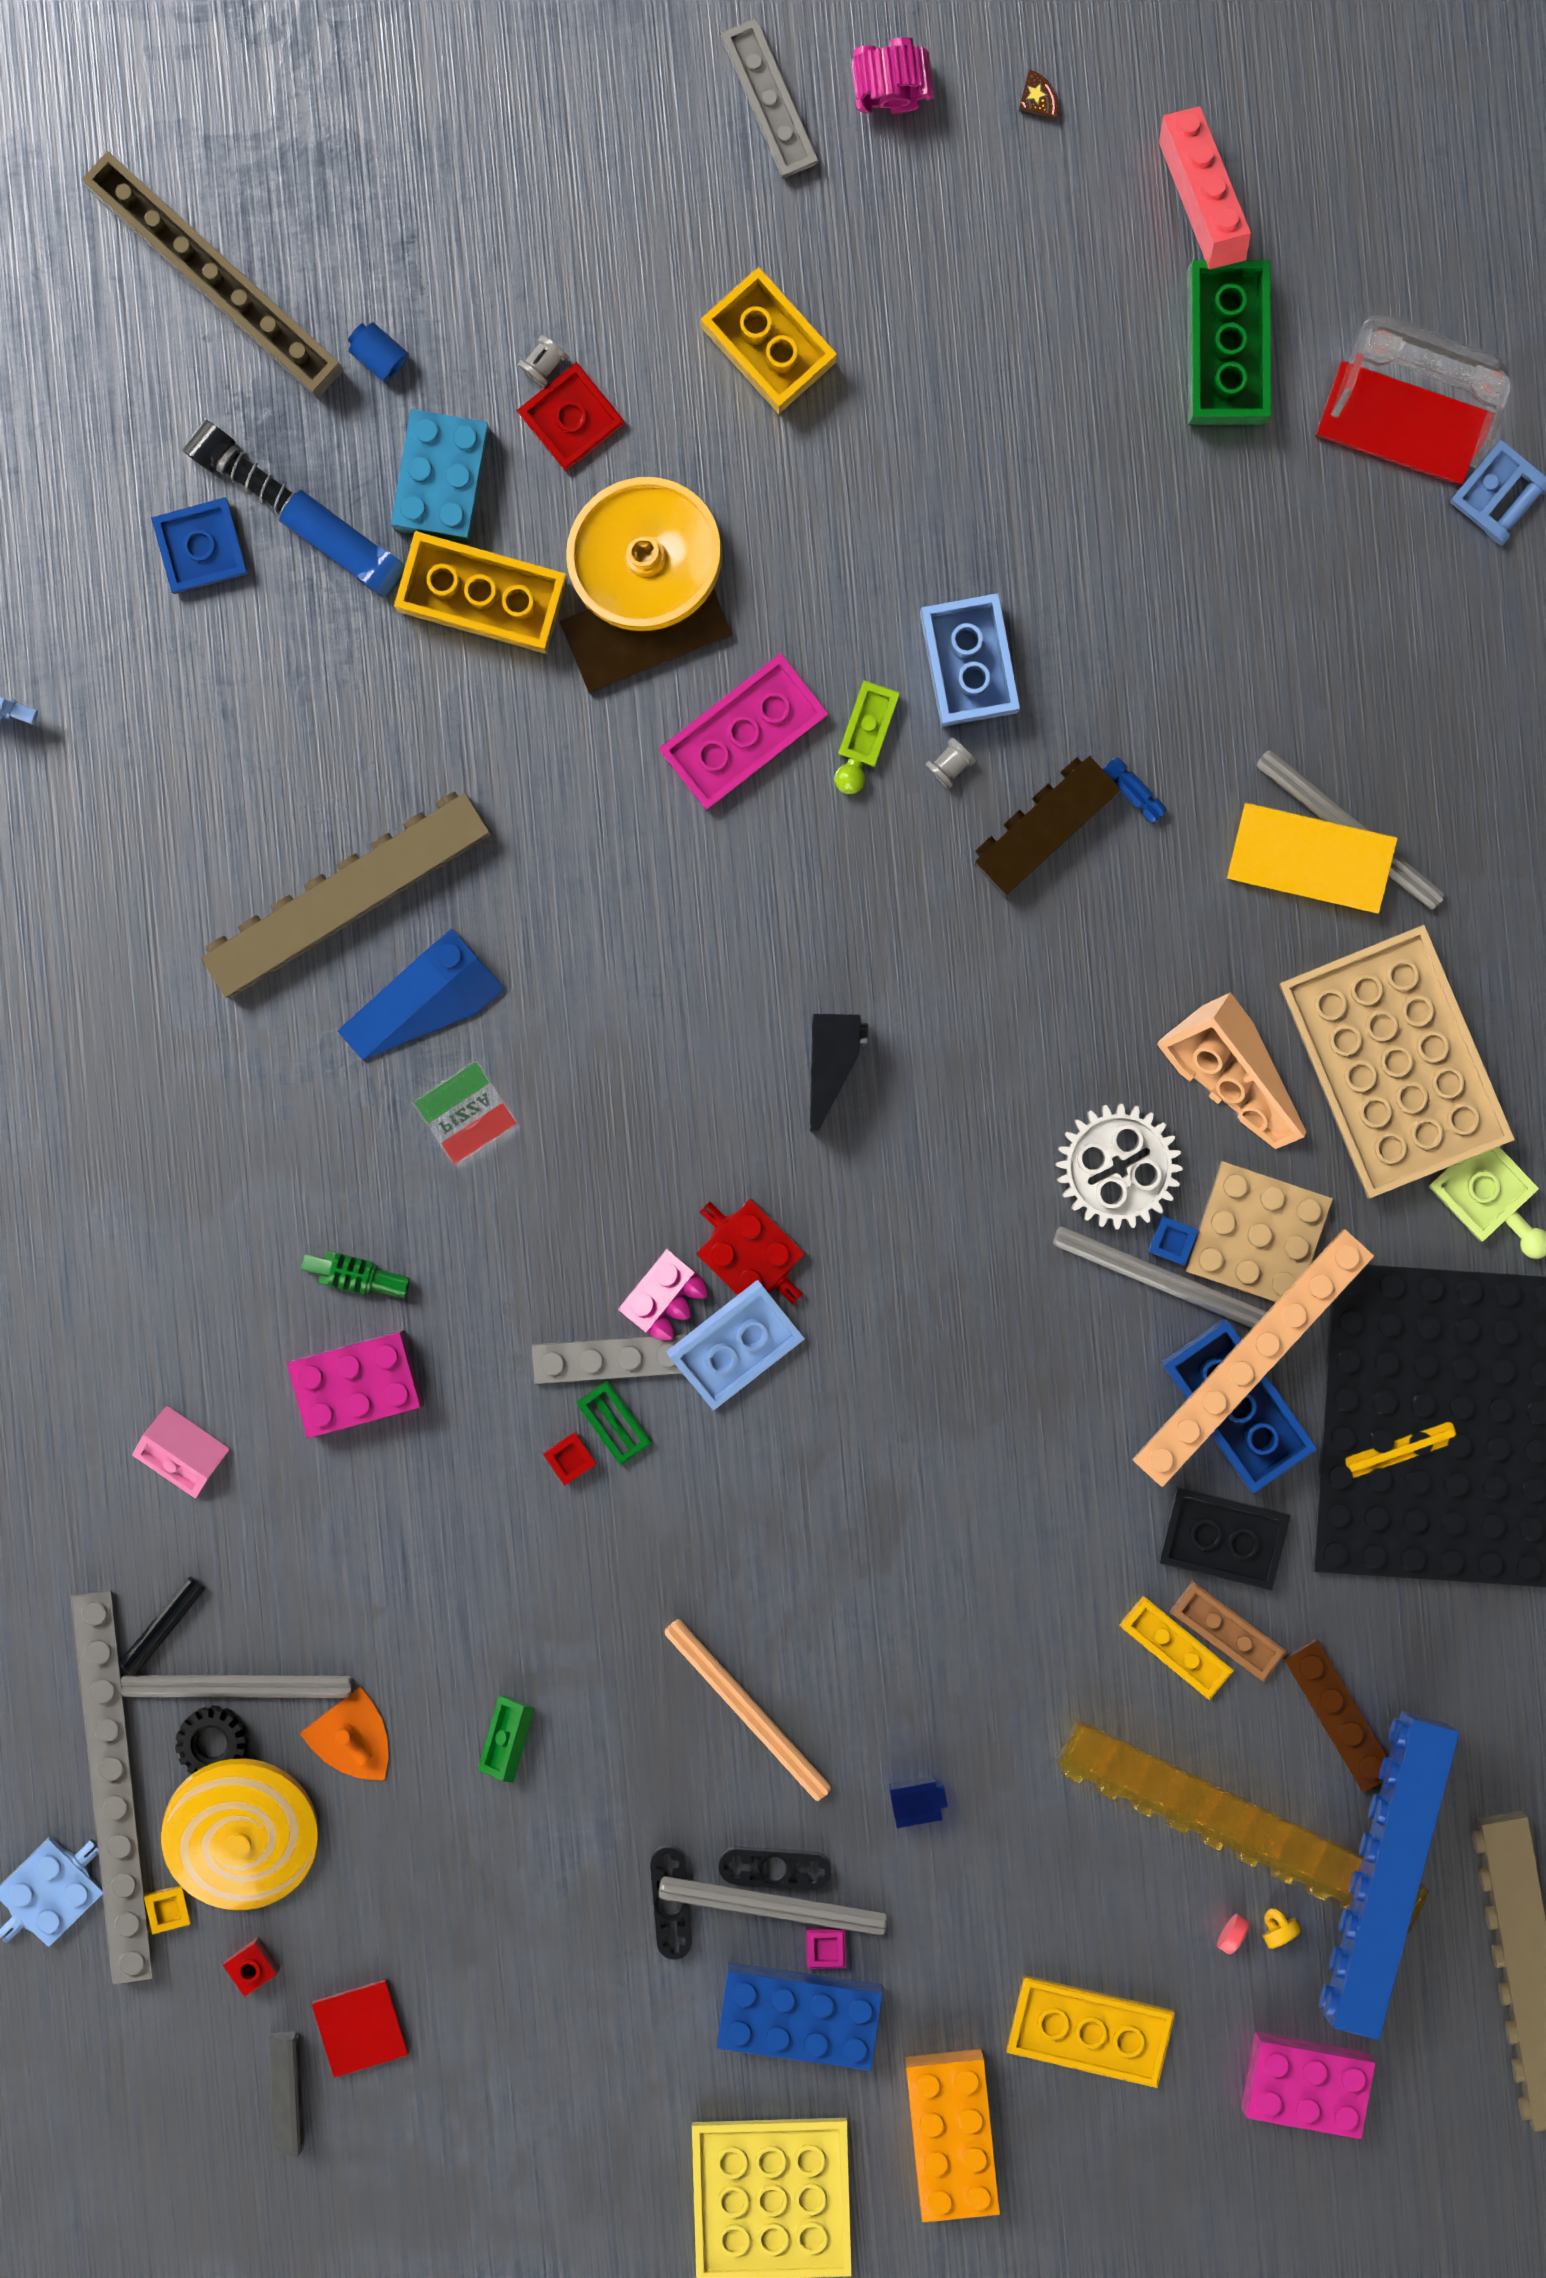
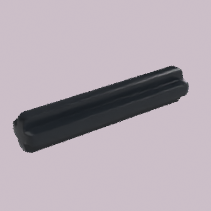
M191 1576L184 1581L121 1659L119 1665L123 1670L133 1676L141 1670L204 1592L205 1587L201 1582Z

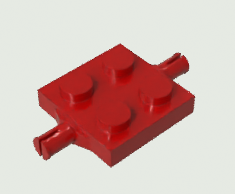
M752 1198L737 1212L727 1217L711 1201L699 1211L715 1229L710 1240L696 1255L737 1295L757 1280H759L768 1293L777 1289L791 1305L803 1295V1292L787 1277L792 1266L806 1252Z

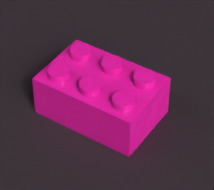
M404 1330L299 1358L287 1363L307 1438L410 1411L424 1405Z
M1255 2031L1241 2108L1248 2119L1362 2139L1376 2063L1369 2052Z

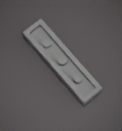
M757 18L722 32L721 39L781 178L784 179L818 164V159Z
M674 1334V1339L668 1341L645 1336L533 1344L534 1384L682 1374L666 1351L687 1334Z

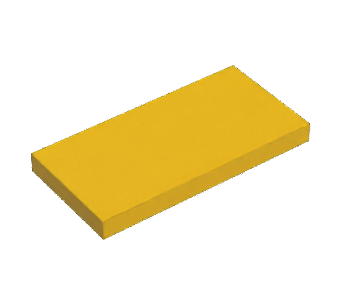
M1245 802L1227 879L1379 914L1397 837Z
M1024 1975L1006 2052L1158 2088L1175 2011Z

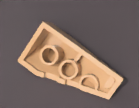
M1231 992L1202 1005L1157 1043L1179 1074L1189 1082L1194 1078L1211 1091L1208 1097L1217 1104L1223 1101L1239 1114V1121L1274 1149L1301 1139L1306 1135L1307 1132L1253 1021Z

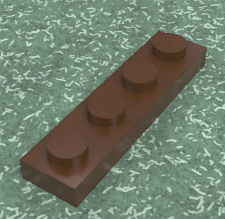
M1315 1638L1283 1657V1660L1360 1790L1364 1793L1383 1782V1780H1379V1770L1383 1758L1387 1756L1319 1641Z

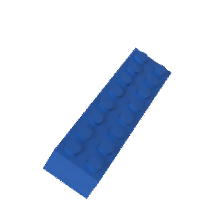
M1401 1711L1399 1720L1394 1719L1391 1724L1388 1740L1393 1742L1390 1757H1384L1381 1762L1379 1780H1383L1380 1795L1373 1796L1369 1808V1817L1373 1818L1370 1833H1364L1360 1842L1359 1855L1363 1856L1360 1871L1353 1872L1350 1880L1349 1893L1353 1894L1350 1910L1344 1909L1339 1923V1931L1343 1932L1340 1948H1333L1329 1962V1970H1333L1330 1986H1323L1319 2000V2008H1323L1322 2014L1335 2029L1380 2040L1460 1733L1447 1723Z

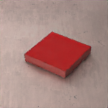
M577 362L516 410L565 472L569 471L626 424L624 419Z
M387 1979L312 2002L311 2005L334 2078L408 2056L409 2050Z

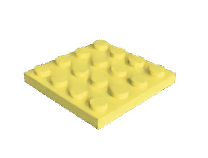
M847 2118L692 2122L696 2278L851 2276Z

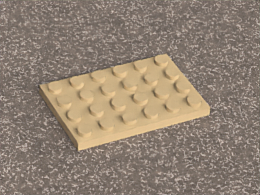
M1425 925L1279 984L1368 1199L1515 1140Z

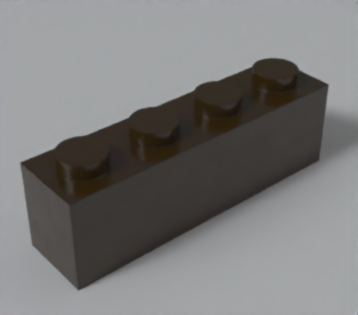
M1088 756L1083 762L1076 757L1060 772L1064 776V780L1055 788L1048 783L1032 798L1036 805L1026 815L1019 810L1003 825L1008 831L999 840L996 841L991 836L974 851L979 858L973 864L1004 898L1121 791L1091 756Z

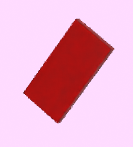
M1342 360L1315 436L1462 486L1488 411Z

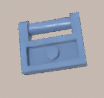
M1500 440L1449 502L1483 529L1493 541L1499 545H1504L1511 537L1510 530L1539 495L1546 494V476L1504 441ZM1522 476L1527 480L1528 486L1497 522L1489 514Z

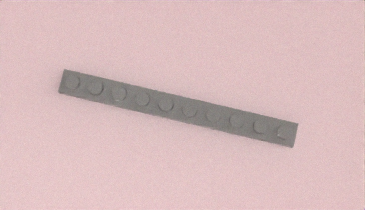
M111 1591L71 1596L111 1977L112 1983L115 1985L152 1979L112 1597Z

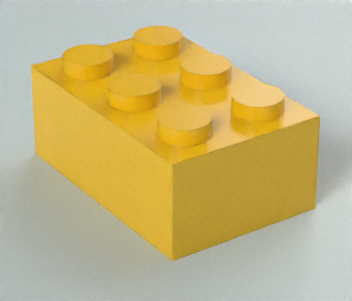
M759 267L700 319L701 329L778 414L796 400L837 361V353Z

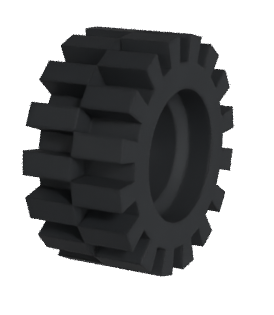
M212 1705L210 1708L205 1706L193 1712L182 1723L176 1735L177 1745L175 1750L180 1755L178 1759L180 1764H185L188 1767L187 1772L192 1775L194 1772L212 1763L245 1757L247 1753L246 1748L249 1745V1738H246L248 1731L246 1725L242 1726L240 1722L242 1719L238 1714L235 1717L231 1714L232 1710L228 1708L223 1710L219 1709V1706ZM216 1728L225 1735L227 1746L223 1754L217 1757H209L200 1751L197 1739L200 1732L204 1729Z

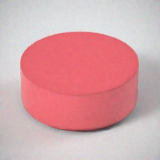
M1238 1914L1233 1915L1220 1934L1217 1948L1227 1954H1233L1239 1948L1249 1930V1921Z

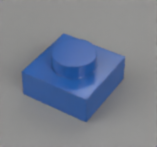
M1161 1216L1147 1252L1185 1266L1199 1230Z

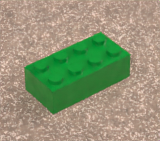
M1192 260L1187 269L1188 425H1265L1271 417L1270 260H1245L1210 270L1205 260Z

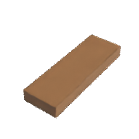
M1193 1581L1169 1611L1263 1682H1265L1287 1652Z

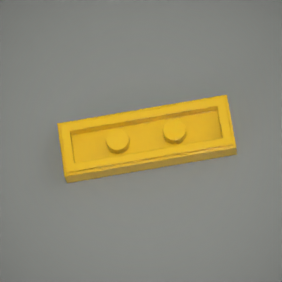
M1144 1595L1119 1624L1122 1629L1208 1700L1213 1697L1234 1671Z

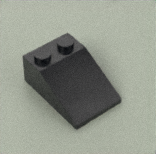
M812 1015L810 1132H819L860 1054V1047H867L868 1023H860V1015Z

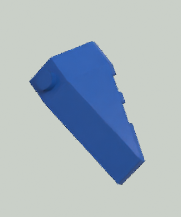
M451 928L347 1021L338 1032L358 1056L365 1060L477 1014L502 993L505 988L460 935Z

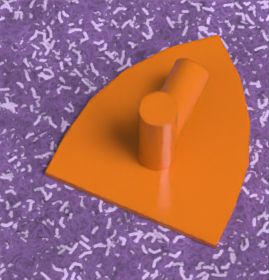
M361 1686L354 1690L350 1697L341 1700L299 1733L308 1746L326 1764L336 1770L360 1779L385 1781L389 1761L388 1735L382 1716Z

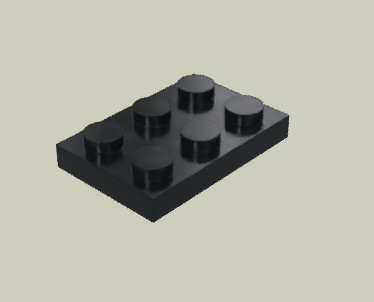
M1176 1486L1158 1562L1272 1591L1291 1515Z

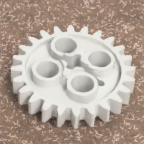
M1118 1104L1115 1114H1111L1108 1106L1103 1105L1101 1110L1102 1117L1098 1118L1093 1111L1089 1110L1087 1111L1089 1120L1087 1125L1080 1120H1075L1074 1123L1079 1132L1077 1134L1064 1133V1136L1071 1144L1069 1147L1061 1146L1057 1149L1067 1155L1066 1160L1055 1163V1166L1066 1169V1174L1057 1178V1182L1069 1184L1070 1187L1064 1191L1062 1196L1064 1198L1071 1196L1077 1198L1071 1207L1074 1211L1083 1206L1086 1207L1083 1218L1086 1221L1092 1218L1094 1214H1097L1098 1226L1100 1227L1105 1225L1108 1218H1112L1114 1229L1120 1228L1122 1219H1126L1130 1228H1135L1136 1216L1139 1215L1148 1223L1150 1222L1148 1210L1152 1208L1154 1211L1162 1213L1163 1209L1158 1201L1161 1198L1169 1201L1174 1199L1166 1190L1168 1186L1176 1187L1180 1185L1178 1181L1171 1178V1173L1181 1171L1182 1167L1172 1164L1171 1159L1180 1155L1181 1151L1169 1150L1168 1145L1175 1140V1136L1162 1137L1161 1133L1165 1129L1166 1124L1162 1122L1153 1127L1151 1125L1154 1116L1152 1112H1149L1141 1119L1139 1118L1138 1106H1134L1130 1114L1126 1115L1123 1104ZM1124 1129L1133 1131L1137 1138L1135 1147L1127 1152L1121 1150L1116 1142L1117 1135ZM1091 1147L1099 1149L1103 1157L1101 1165L1094 1170L1086 1168L1082 1162L1084 1151ZM1144 1148L1149 1149L1147 1156L1124 1167V1176L1121 1177L1119 1173H1112L1093 1185L1088 1183L1090 1177L1114 1165L1112 1160L1114 1156L1119 1160H1125ZM1143 1163L1151 1165L1155 1172L1153 1181L1145 1186L1139 1184L1135 1179V1170ZM1113 1181L1120 1187L1121 1195L1115 1203L1107 1204L1101 1198V1188L1105 1183Z

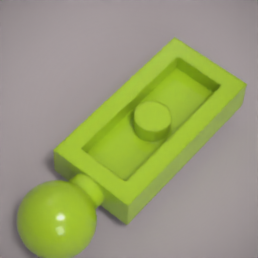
M863 680L838 752L839 756L848 758L847 764L839 767L834 777L835 785L842 793L855 794L863 788L865 784V774L862 770L863 764L875 767L900 694L899 692Z

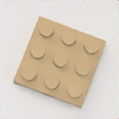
M1221 1161L1184 1271L1277 1302L1311 1265L1333 1198Z

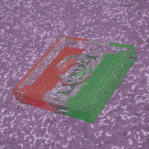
M477 1059L411 1102L454 1167L519 1125Z

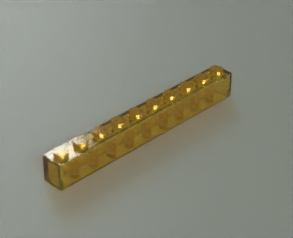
M1077 1718L1074 1719L1055 1759L1058 1766L1062 1767L1060 1772L1062 1775L1078 1783H1082L1084 1778L1098 1784L1095 1790L1114 1800L1117 1799L1118 1795H1121L1132 1801L1130 1807L1149 1817L1152 1816L1153 1812L1167 1817L1165 1824L1185 1834L1188 1829H1192L1202 1834L1200 1840L1205 1844L1221 1850L1223 1845L1237 1851L1235 1857L1253 1867H1256L1258 1862L1272 1868L1270 1874L1289 1884L1292 1883L1294 1878L1306 1884L1305 1891L1325 1901L1329 1895L1342 1901L1340 1908L1350 1910L1353 1894L1349 1893L1350 1880L1354 1871H1360L1363 1856ZM1421 1883L1408 1934L1429 1893L1427 1888Z

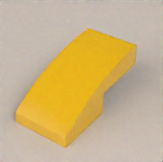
M181 1886L143 1893L147 1933L151 1932L153 1935L190 1925Z

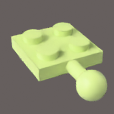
M1500 1146L1445 1168L1427 1185L1480 1242H1483L1505 1221L1521 1238V1250L1526 1256L1532 1259H1540L1546 1256V1231L1540 1228H1532L1516 1211L1539 1188Z

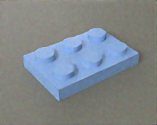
M757 1280L667 1350L666 1353L714 1411L805 1338L759 1280Z

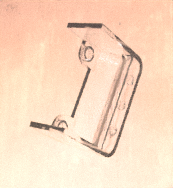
M1373 315L1367 318L1359 330L1331 415L1339 417L1353 391L1362 361L1377 366H1384L1390 363L1470 391L1479 403L1489 407L1470 466L1477 468L1494 442L1510 393L1511 383L1508 367L1505 362L1490 353L1385 315Z

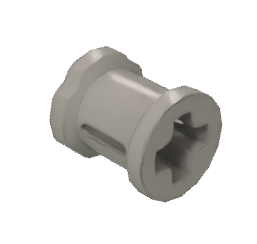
M541 334L538 338V346L526 361L520 360L517 366L533 381L545 387L548 383L546 378L560 361L565 362L568 355L552 340Z
M954 738L948 741V748L934 762L928 761L925 764L927 770L947 789L953 786L952 781L967 765L973 766L976 763L974 757Z

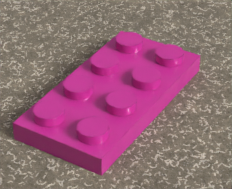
M780 653L662 745L659 751L707 811L825 719L828 713Z

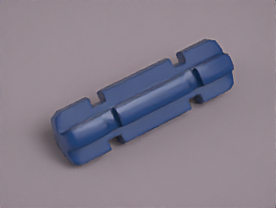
M1113 758L1103 768V771L1113 781H1116L1121 792L1137 809L1140 807L1143 810L1141 814L1150 823H1155L1167 811L1166 807L1158 798L1154 800L1151 797L1153 793L1133 772L1129 773L1126 770L1128 767L1120 758Z

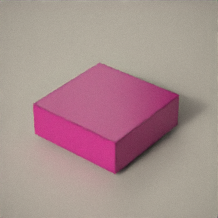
M830 1927L806 1928L807 1969L846 1968L845 1930Z

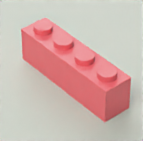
M1201 107L1163 115L1159 144L1209 270L1245 261L1251 232Z

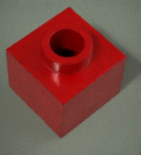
M259 1937L228 1957L223 1963V1967L244 1997L275 1977L280 1970ZM246 1964L253 1965L256 1968V1974L254 1976H247L243 1966Z

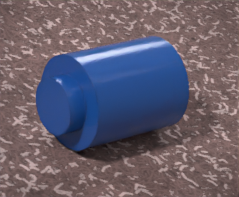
M374 322L367 326L361 323L348 338V342L351 343L348 352L384 383L395 376L409 357V353Z

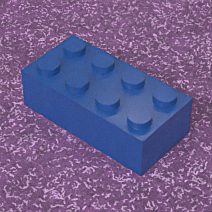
M1221 1319L1165 1358L1160 1364L1184 1399L1187 1400L1236 1347L1241 1338L1228 1320ZM1266 1375L1210 1435L1246 1488L1253 1494L1317 1450V1447Z
M728 1962L717 2037V2049L871 2071L882 2000L881 1984Z

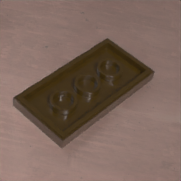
M714 588L705 602L690 616L662 629L635 631L619 628L603 621L589 609L560 621L589 694L732 636Z

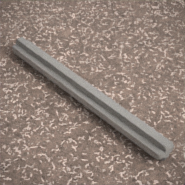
M1268 750L1257 762V767L1319 819L1367 830L1273 751ZM1394 852L1388 876L1428 909H1435L1444 899V892Z
M1060 1227L1054 1237L1053 1244L1061 1249L1250 1328H1253L1267 1313L1264 1310L1065 1227Z
M124 1675L121 1678V1694L123 1697L348 1698L352 1693V1680L350 1676Z
M668 1876L662 1877L659 1885V1898L667 1901L878 1936L884 1934L887 1925V1916L884 1912Z

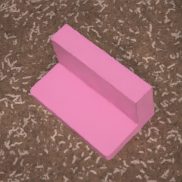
M166 1406L143 1434L132 1456L196 1499L204 1489L214 1470L227 1455L229 1448L175 1410Z

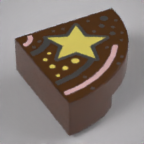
M1029 70L1019 111L1056 120L1058 100L1052 85L1039 73Z

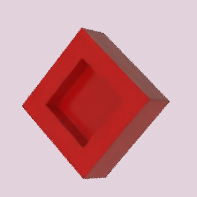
M576 1431L543 1452L544 1457L564 1486L597 1464Z

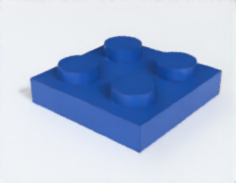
M226 497L151 517L170 589L173 594L248 574L231 508Z

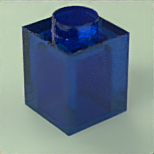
M934 1776L889 1784L896 1828L943 1820L941 1809L948 1808L944 1785L936 1786Z

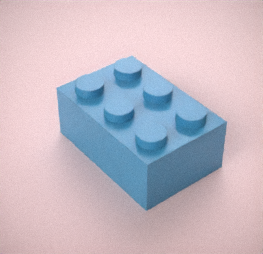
M410 409L391 518V526L394 531L414 534L417 531L449 541L471 544L491 432L488 422Z

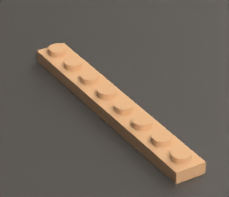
M1343 1229L1132 1460L1163 1487L1367 1265L1374 1255L1346 1229Z

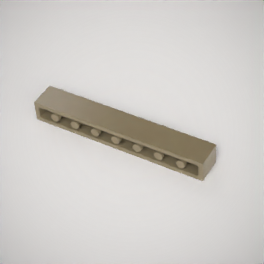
M109 151L81 179L93 195L314 397L319 399L342 374L343 368L330 353Z
M456 792L450 793L436 803L438 809L425 817L423 812L404 822L405 830L393 838L390 833H387L370 844L372 851L361 858L356 853L341 861L337 865L340 871L326 879L325 875L322 874L304 885L306 892L295 899L291 895L280 899L271 906L274 912L262 920L256 915L242 923L238 927L241 933L230 940L222 936L207 945L205 949L208 953L200 959L223 996L231 999L490 837L492 834L469 797L465 793L460 796Z
M1522 1811L1476 1818L1477 1830L1472 1831V1841L1476 1854H1482L1484 1868L1478 1869V1876L1482 1891H1488L1490 1906L1485 1907V1916L1489 1930H1495L1497 1941L1496 1945L1491 1946L1492 1957L1496 1969L1501 1968L1504 1981L1503 1983H1498V1991L1502 2006H1508L1510 2021H1505V2032L1509 2045H1515L1517 2059L1511 2060V2066L1515 2082H1521L1523 2097L1518 2098L1519 2112L1522 2121L1528 2120L1533 2130L1538 2132L1546 2130V1917L1529 1819Z

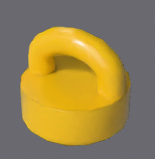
M1269 1909L1265 1912L1264 1920L1269 1930L1262 1937L1268 1948L1274 1949L1284 1945L1302 1933V1928L1297 1918L1287 1920L1285 1915L1277 1909Z

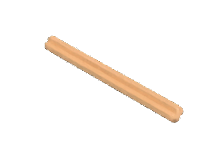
M679 1619L672 1622L666 1628L665 1636L814 1800L819 1801L824 1798L831 1790V1785L689 1628Z

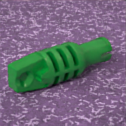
M328 1250L325 1259L305 1254L301 1267L304 1271L319 1274V1284L364 1296L366 1294L370 1295L372 1291L405 1299L410 1284V1277L377 1269L378 1266L372 1261Z

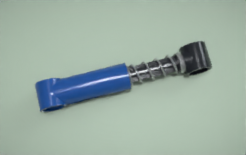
M207 419L202 421L182 449L186 455L211 473L218 471L221 474L231 476V481L242 484L245 487L246 493L253 492L259 497L260 503H268L272 506L275 514H280L279 522L345 568L376 594L384 599L388 597L403 575L405 568L403 562L381 546L367 539L303 490L294 493L285 488L286 483L281 485L271 477L272 473L266 474L259 469L257 462L252 464L242 456L243 452L240 453L238 448L235 447L236 441Z

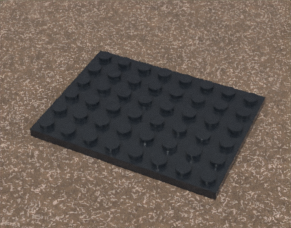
M1366 1265L1330 1304L1312 1568L1314 1572L1546 1587V1276ZM1446 1422H1451L1457 1433L1455 1437L1449 1439L1445 1447L1431 1451L1433 1444L1412 1451L1419 1456L1384 1468H1375L1369 1473L1353 1478L1351 1470L1346 1466L1345 1459L1349 1456L1372 1448L1380 1453L1388 1452L1392 1449L1395 1440L1412 1435L1409 1439V1444L1430 1437V1435L1421 1431Z

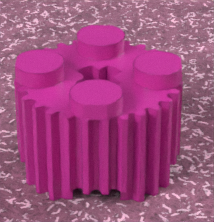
M908 37L891 40L889 42L890 47L876 48L875 46L867 45L854 49V58L851 61L857 110L862 112V114L873 113L872 107L890 108L891 114L909 113V111H916L919 108L918 101H922V99L929 101L934 98L930 59L927 49L914 46L913 39Z

